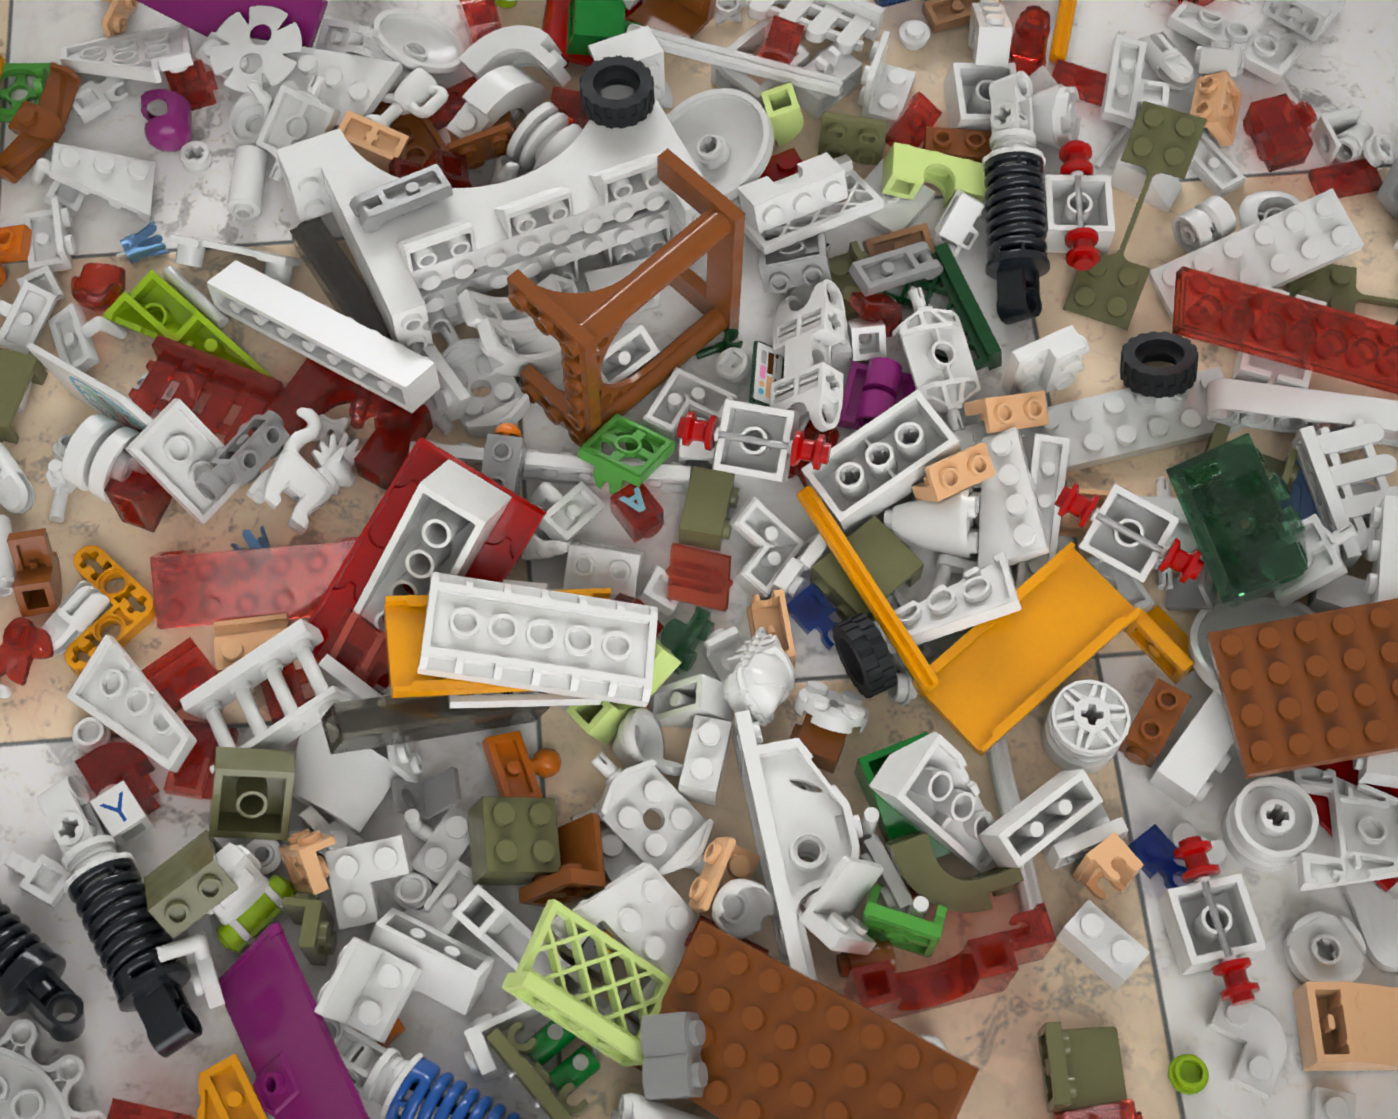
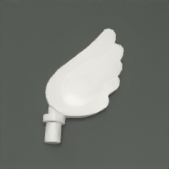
M1373 881L1340 886L1352 910L1357 929L1365 941L1368 957L1379 969L1398 973V899L1392 898L1388 891L1385 892L1382 888H1378Z

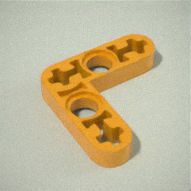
M94 545L84 546L79 549L74 555L73 565L83 580L90 582L93 587H96L110 599L112 607L66 648L65 661L72 671L78 675L81 674L88 661L85 663L79 660L78 654L83 652L91 658L97 649L92 641L96 639L100 644L103 639L102 633L109 625H119L121 627V632L115 639L124 647L154 620L158 611L157 605L150 593L106 552ZM89 559L97 561L103 572L98 575L97 571L91 566H87L85 562ZM122 578L125 581L124 587L119 592L109 593L106 591V586L110 580ZM132 596L139 605H144L145 611L142 613L137 610L134 611L128 601L129 597Z

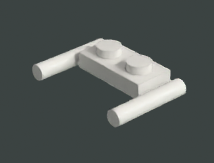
M869 807L864 811L861 822L863 837L859 838V842L863 845L860 851L862 855L859 856V859L879 863L884 868L883 873L877 880L878 885L882 886L879 899L883 906L923 919L929 907V902L924 896H918L914 900L911 897L878 835L874 834L879 819V811L874 807Z

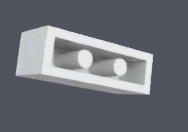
M1215 691L1212 692L1149 781V783L1185 808L1189 806L1194 798L1200 802L1203 800L1213 786V783L1208 780L1214 770L1221 774L1233 757L1232 754L1227 752L1234 743V738L1221 695Z
M1083 769L1062 770L985 829L978 837L998 867L1019 868L1101 804L1103 799Z
M393 907L374 925L369 940L370 944L382 948L422 969L413 991L423 993L444 1004L446 1008L466 1015L481 998L495 959Z

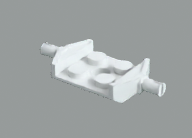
M922 287L911 289L908 291L914 309L913 314L892 331L893 337L900 335L916 390L918 389L935 411L946 414L952 432H956L959 429L964 430L965 427L959 410L963 407L962 404L981 389L960 318L952 310L933 309L932 305L927 306ZM935 349H941L947 354L948 363H943L936 358Z
M451 323L446 324L448 329L443 325L439 331L446 340L448 347L441 355L471 395L463 417L459 418L468 435L481 438L487 436V433L494 434L496 428L503 423L516 424L525 416L530 406L527 393L521 392V388L513 376L502 375L492 370L488 356L483 353L479 346V338L460 339ZM480 386L488 387L491 390L485 397H476L472 394L474 389Z
M602 751L591 762L607 778L605 781L607 786L597 810L599 817L643 863H651L662 876L683 868L688 870L694 868L701 875L706 863L703 861V852L714 822L710 818L705 820L654 767L657 764L654 759L622 770L617 768ZM653 810L659 814L661 825L658 830H650L644 825L643 815L645 811Z

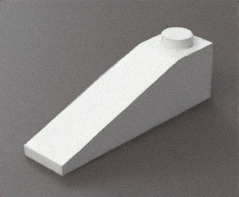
M935 731L890 754L869 787L899 813L924 832H927L929 836L976 872L982 873L993 869L996 863L978 835L995 821L991 812L985 810L978 796L980 790L976 782L970 780L964 768L967 764L963 755L940 733Z

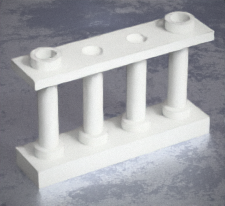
M299 619L179 700L185 712L200 719L208 720L219 747L237 748L221 712L225 706L238 699L254 735V738L239 748L280 750L323 720L340 714L343 707L351 703L353 699L349 693L333 685L328 687L312 653L314 647L323 642L324 638L319 628L303 619ZM297 658L316 697L299 708L282 674L283 668ZM267 678L285 715L283 719L267 728L251 693L255 686ZM214 764L209 767L212 774L214 771Z

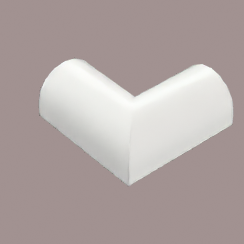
M676 367L644 416L643 425L673 440L677 434L680 417H686L689 411H693L697 417L706 420L711 415L718 416V427H720L725 399L736 401L737 395Z
M756 497L747 500L734 513L729 522L732 528L756 548L735 578L737 583L753 596L759 594L760 598H766L772 591L774 580L792 556L794 558L798 556L806 543Z

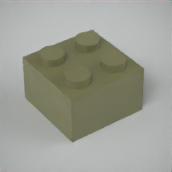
M216 746L209 813V837L288 841L295 779L294 751Z
M482 796L469 809L468 819L473 885L526 886L533 883L534 878L537 876L551 875L559 871L561 861L555 798Z

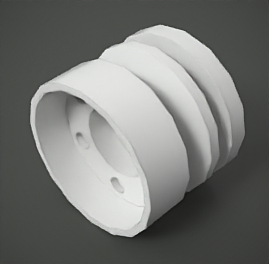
M545 102L530 112L520 123L508 143L506 153L512 161L519 162L520 167L524 171L532 169L534 171L560 155L574 142L583 129L578 124L568 126V116L560 113L553 103Z
M1089 679L1075 681L1067 685L1056 696L1044 719L1041 731L1044 751L1050 760L1063 770L1083 769L1086 774L1106 767L1128 735L1131 717L1127 703L1121 694L1107 683Z

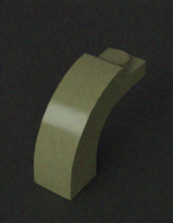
M917 830L883 843L905 886L917 896L927 898L929 903L948 907L947 910L974 913L993 909L988 893L992 892L993 897L1001 896L1014 891L1013 884L1024 881L1020 867H996L970 877H953L939 865L927 832Z

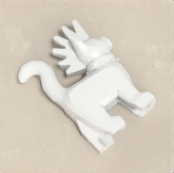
M305 407L299 408L296 414L307 422L306 428L295 431L290 436L271 467L259 475L246 493L248 497L259 505L266 500L273 510L281 503L280 494L282 492H285L297 501L287 526L299 535H302L309 526L308 517L311 513L322 507L329 500L330 496L338 495L339 488H349L355 483L356 475L352 472L351 466L367 451V447L354 451L359 443V439H355L346 447L347 433L342 435L338 445L336 444L335 434H331L328 447L321 441L318 444L320 452L316 449L311 452L319 466L315 470L299 452L305 444L316 439L322 425L320 416L313 409Z

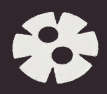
M252 6L249 8V24L246 23L240 12H236L220 26L215 36L228 42L229 45L211 46L210 61L216 76L234 68L224 81L225 86L238 92H251L247 84L252 80H256L262 87L264 74L270 84L275 87L293 71L297 62L284 56L283 53L301 52L302 38L296 22L278 30L288 16L286 12L272 6ZM261 24L269 26L272 31L270 40L262 45L254 44L250 39L252 29ZM249 53L258 54L262 60L259 70L252 74L244 73L240 68L241 59Z

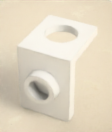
M1360 106L1344 110L1335 109L1327 114L1320 115L1311 136L1327 165L1332 164L1341 146L1336 134H1340L1356 125L1362 113ZM1325 137L1329 138L1330 150L1325 145Z

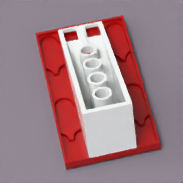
M419 438L308 620V623L319 628L324 638L323 642L314 647L312 651L314 657L321 661L326 654H329L379 694H387L391 697L384 621L385 596L428 595L432 572L503 583V579H508L547 512L506 487L499 485L496 481L468 466L443 449L436 447V445L425 438ZM436 696L392 699L398 705H402L406 713L420 721L425 716Z

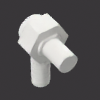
M53 459L48 463L49 471L45 474L50 487L54 491L49 519L53 522H63L68 496L76 487L66 483L62 476V462L59 459Z

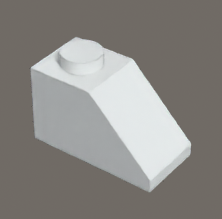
M1121 155L1111 178L1112 187L1139 199L1147 178V172L1142 167L1121 161ZM1157 174L1152 178L1144 202L1168 213L1183 186L1176 177Z
M699 674L660 686L649 700V711L653 713L659 725L663 727L692 728L695 714L732 721V708L723 695L725 683L705 674Z

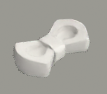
M1188 821L1175 826L1170 834V841L1174 850L1179 848L1178 842L1193 836H1201L1202 841L1207 839L1202 835H1197ZM1222 839L1208 840L1211 841L1213 847L1207 853L1209 863L1220 865L1226 857L1225 842Z

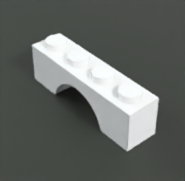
M477 884L453 911L452 915L514 970H517L533 932ZM547 950L538 952L532 969L543 976L552 973ZM559 956L562 969L570 967V965ZM577 971L564 974L567 991L573 996L583 993ZM600 993L594 995L595 999L600 995Z

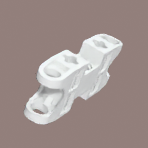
M829 279L815 285L814 291L811 292L810 299L805 306L794 295L782 299L778 303L774 319L772 351L785 359L784 378L771 383L770 407L800 413L797 430L803 431V433L810 419L815 428L821 432L835 428L838 425L842 409L843 373L831 367V346L845 341V307L839 288ZM827 291L830 295L831 303L828 301Z

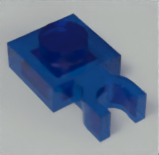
M811 583L787 604L788 614L807 635L816 629L820 633L821 642L830 650L835 644L829 639L828 632L832 631L833 625L837 624V622H833L829 617L836 609L820 590Z
M1154 824L1130 843L1128 847L1144 864L1141 870L1149 879L1159 873L1164 879L1166 889L1179 887L1173 881V876L1181 877L1187 869L1184 866L1177 865L1174 861L1173 851L1177 847Z

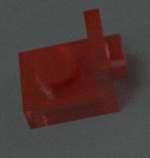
M852 292L849 305L860 314V318L870 322H878L881 319L885 324L886 336L893 337L892 331L902 321V306L889 294L876 293L865 297L862 292Z

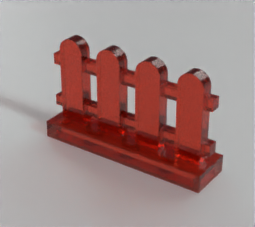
M157 335L151 345L157 357L156 362L148 361L146 369L149 373L139 390L132 388L128 394L129 398L149 416L155 409L162 411L174 398L181 399L192 411L203 392L211 395L200 414L192 412L214 435L216 433L225 435V446L237 434L239 427L244 423H248L255 414L264 415L268 410L274 411L273 407L282 409L287 400L282 381L161 335ZM173 380L180 383V385L168 402L161 398ZM233 404L241 406L242 408L232 426L223 423ZM252 429L248 431L249 437L253 434Z

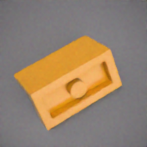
M1155 606L1148 613L1142 610L1141 614L1129 624L1125 633L1175 685L1194 670V662L1190 659L1188 652L1189 637L1159 606Z

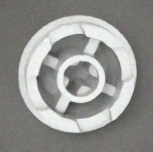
M1058 84L1033 95V132L1036 135V142L1060 149L1067 142L1078 140L1081 116H1077L1076 105L1073 102L1080 100L1076 87H1064L1063 84Z

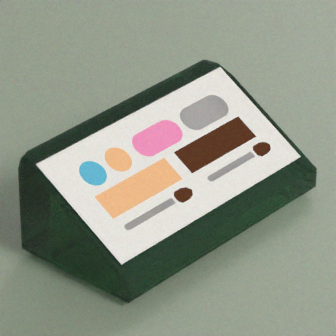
M754 341L749 403L770 407L771 383L784 378L785 358L772 351L773 346L760 341Z

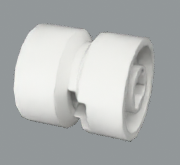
M1212 195L1197 204L1195 208H1191L1179 215L1172 222L1174 237L1179 246L1187 253L1228 236L1237 227L1236 217L1231 206L1223 198Z

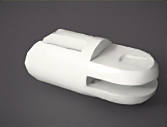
M1163 31L1138 39L1147 43L1144 61L1163 82L1170 83L1171 89L1183 90L1191 84L1194 77L1192 65Z
M0 442V503L8 512L26 513L35 504V490L5 444Z
M86 580L80 581L41 627L38 634V643L41 648L52 655L64 654L70 643L90 627L109 606L110 599L96 587H93L90 582Z

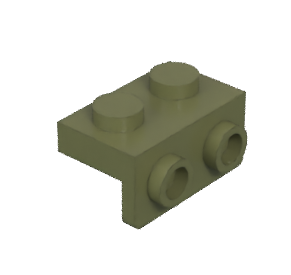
M296 893L295 898L283 897L282 906L294 924L302 925L298 947L311 965L326 966L328 955H334L337 932L333 931L334 919L322 900H319L318 896L309 893Z

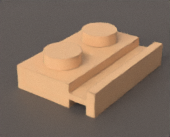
M287 613L213 622L215 628L214 651L216 673H220L289 627ZM291 663L285 666L284 668L292 667Z

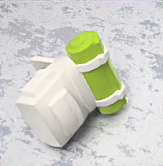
M229 842L216 853L219 865L238 885L239 889L207 914H216L221 922L216 932L222 946L239 954L247 945L251 946L255 942L254 939L282 912L286 913L282 906L283 897L295 898L296 891L293 888V884L282 876L276 874L270 878L263 876L260 873L262 865L259 860L244 846H235Z

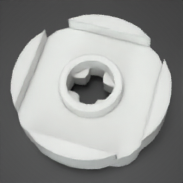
M808 681L806 688L799 690L794 705L795 711L800 716H802L804 710L812 715L811 723L821 728L844 734H851L853 727H859V733L863 732L870 716L868 709L862 705L864 701L863 696L853 691L846 690L843 693L829 690L828 686L818 681Z
M1323 911L1312 912L1300 918L1290 928L1287 938L1283 942L1286 961L1293 974L1303 983L1354 982L1362 973L1364 955L1366 954V944L1357 927L1342 916L1336 917L1332 914H1325L1326 912ZM1317 942H1321L1323 946L1330 944L1333 947L1334 951L1330 954L1331 961L1318 955Z

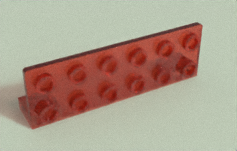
M358 537L338 538L331 543L195 553V549L158 552L150 557L157 627L159 629L213 625L215 621L287 613L288 619L311 617Z

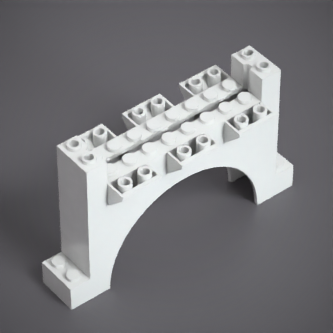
M648 25L588 45V51L593 61H599L608 56L616 57L615 55H620L641 61L646 68L650 69L651 76L654 79L655 103L653 104L651 114L649 113L644 121L641 120L637 125L627 126L622 129L614 127L611 129L603 125L599 126L593 120H589L583 131L568 148L538 169L518 178L497 184L470 188H452V196L384 222L375 232L368 233L364 231L359 223V217L354 215L349 203L354 196L399 178L377 168L364 159L346 140L340 128L276 149L287 194L300 223L331 212L333 213L394 342L402 343L408 349L419 354L422 348L433 345L431 334L440 333L439 330L443 325L447 329L446 324L451 323L453 326L464 323L465 320L462 317V309L457 296L466 289L482 294L494 289H501L508 285L507 277L517 269L536 285L551 273L578 282V259L589 255H596L603 251L608 267L653 255L670 241V228L676 236L701 215L657 178V156L667 148L700 176L703 177L657 101L665 98L664 51ZM611 85L601 90L602 97L615 100L627 98L634 93V89L626 85Z

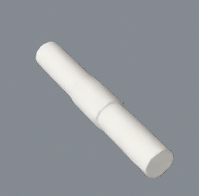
M168 266L164 269L163 276L218 328H223L227 325L228 318L173 266Z

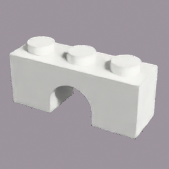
M980 0V3L972 2L968 43L970 48H974L973 59L975 65L1008 67L1013 28L1004 5L999 4L998 0Z
M827 152L797 164L799 179L794 182L779 184L765 176L737 187L741 210L745 213V219L758 233L765 232L849 198L845 170Z

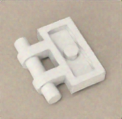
M431 345L427 348H422L420 355L427 356L435 362L440 389L425 401L423 406L428 411V419L433 426L439 427L444 435H448L455 430V426L451 421L463 417L471 395L435 345Z

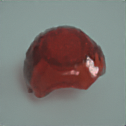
M86 263L83 265L80 275L78 277L73 276L71 280L73 298L81 307L93 312L107 311L126 289L125 268L107 263Z

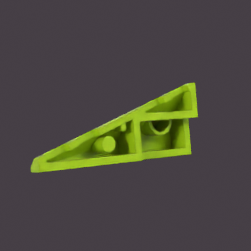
M152 269L129 294L124 291L103 314L106 319L264 386H268L276 380Z

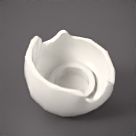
M743 878L727 882L718 891L712 904L714 924L719 929L740 939L761 932L766 917L775 913L773 895L760 883Z

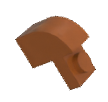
M46 528L9 533L7 543L16 569L12 588L21 616L27 617L54 613L61 604L62 578L57 551H52Z

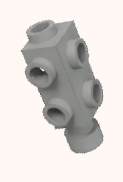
M268 410L264 415L255 414L248 423L242 424L231 441L225 447L219 448L216 451L214 459L210 462L213 469L210 472L205 471L195 482L197 489L209 500L217 502L227 492L226 486L228 484L246 485L257 479L260 475V469L269 460L281 453L283 450L282 445L290 438V434L283 427L284 422L282 418L274 411ZM250 429H252L253 432L251 437L248 436V431ZM227 453H229L230 459H225Z

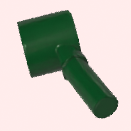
M737 329L727 330L723 341L701 349L696 354L697 360L715 353H721L731 347L741 349L743 341L732 342L737 339L739 331Z

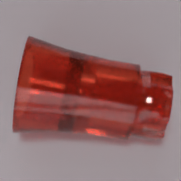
M1027 6L1025 11L1020 13L1011 38L1008 63H1015L1016 72L1024 71L1028 76L1042 65L1046 67L1050 14L1040 6Z

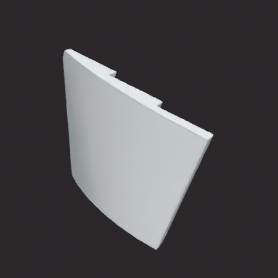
M323 720L298 738L294 755L295 779L293 797L307 807L311 805L320 814L328 813L357 834L361 832L391 788V779L399 775L390 768L388 759Z

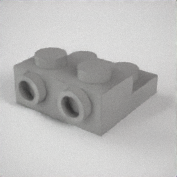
M825 232L798 241L767 255H764L758 248L759 271L765 293H784L794 287L803 285L815 286L823 280H832ZM773 236V237L765 238V240H766V241H769V240L774 239V238L779 237V236Z

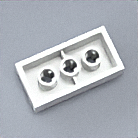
M917 389L832 447L828 465L822 464L820 470H813L812 463L810 462L801 470L808 486H812L847 537L874 515L878 516L912 493L911 486L924 481L923 476L926 474L925 468L960 452L961 448L959 440Z

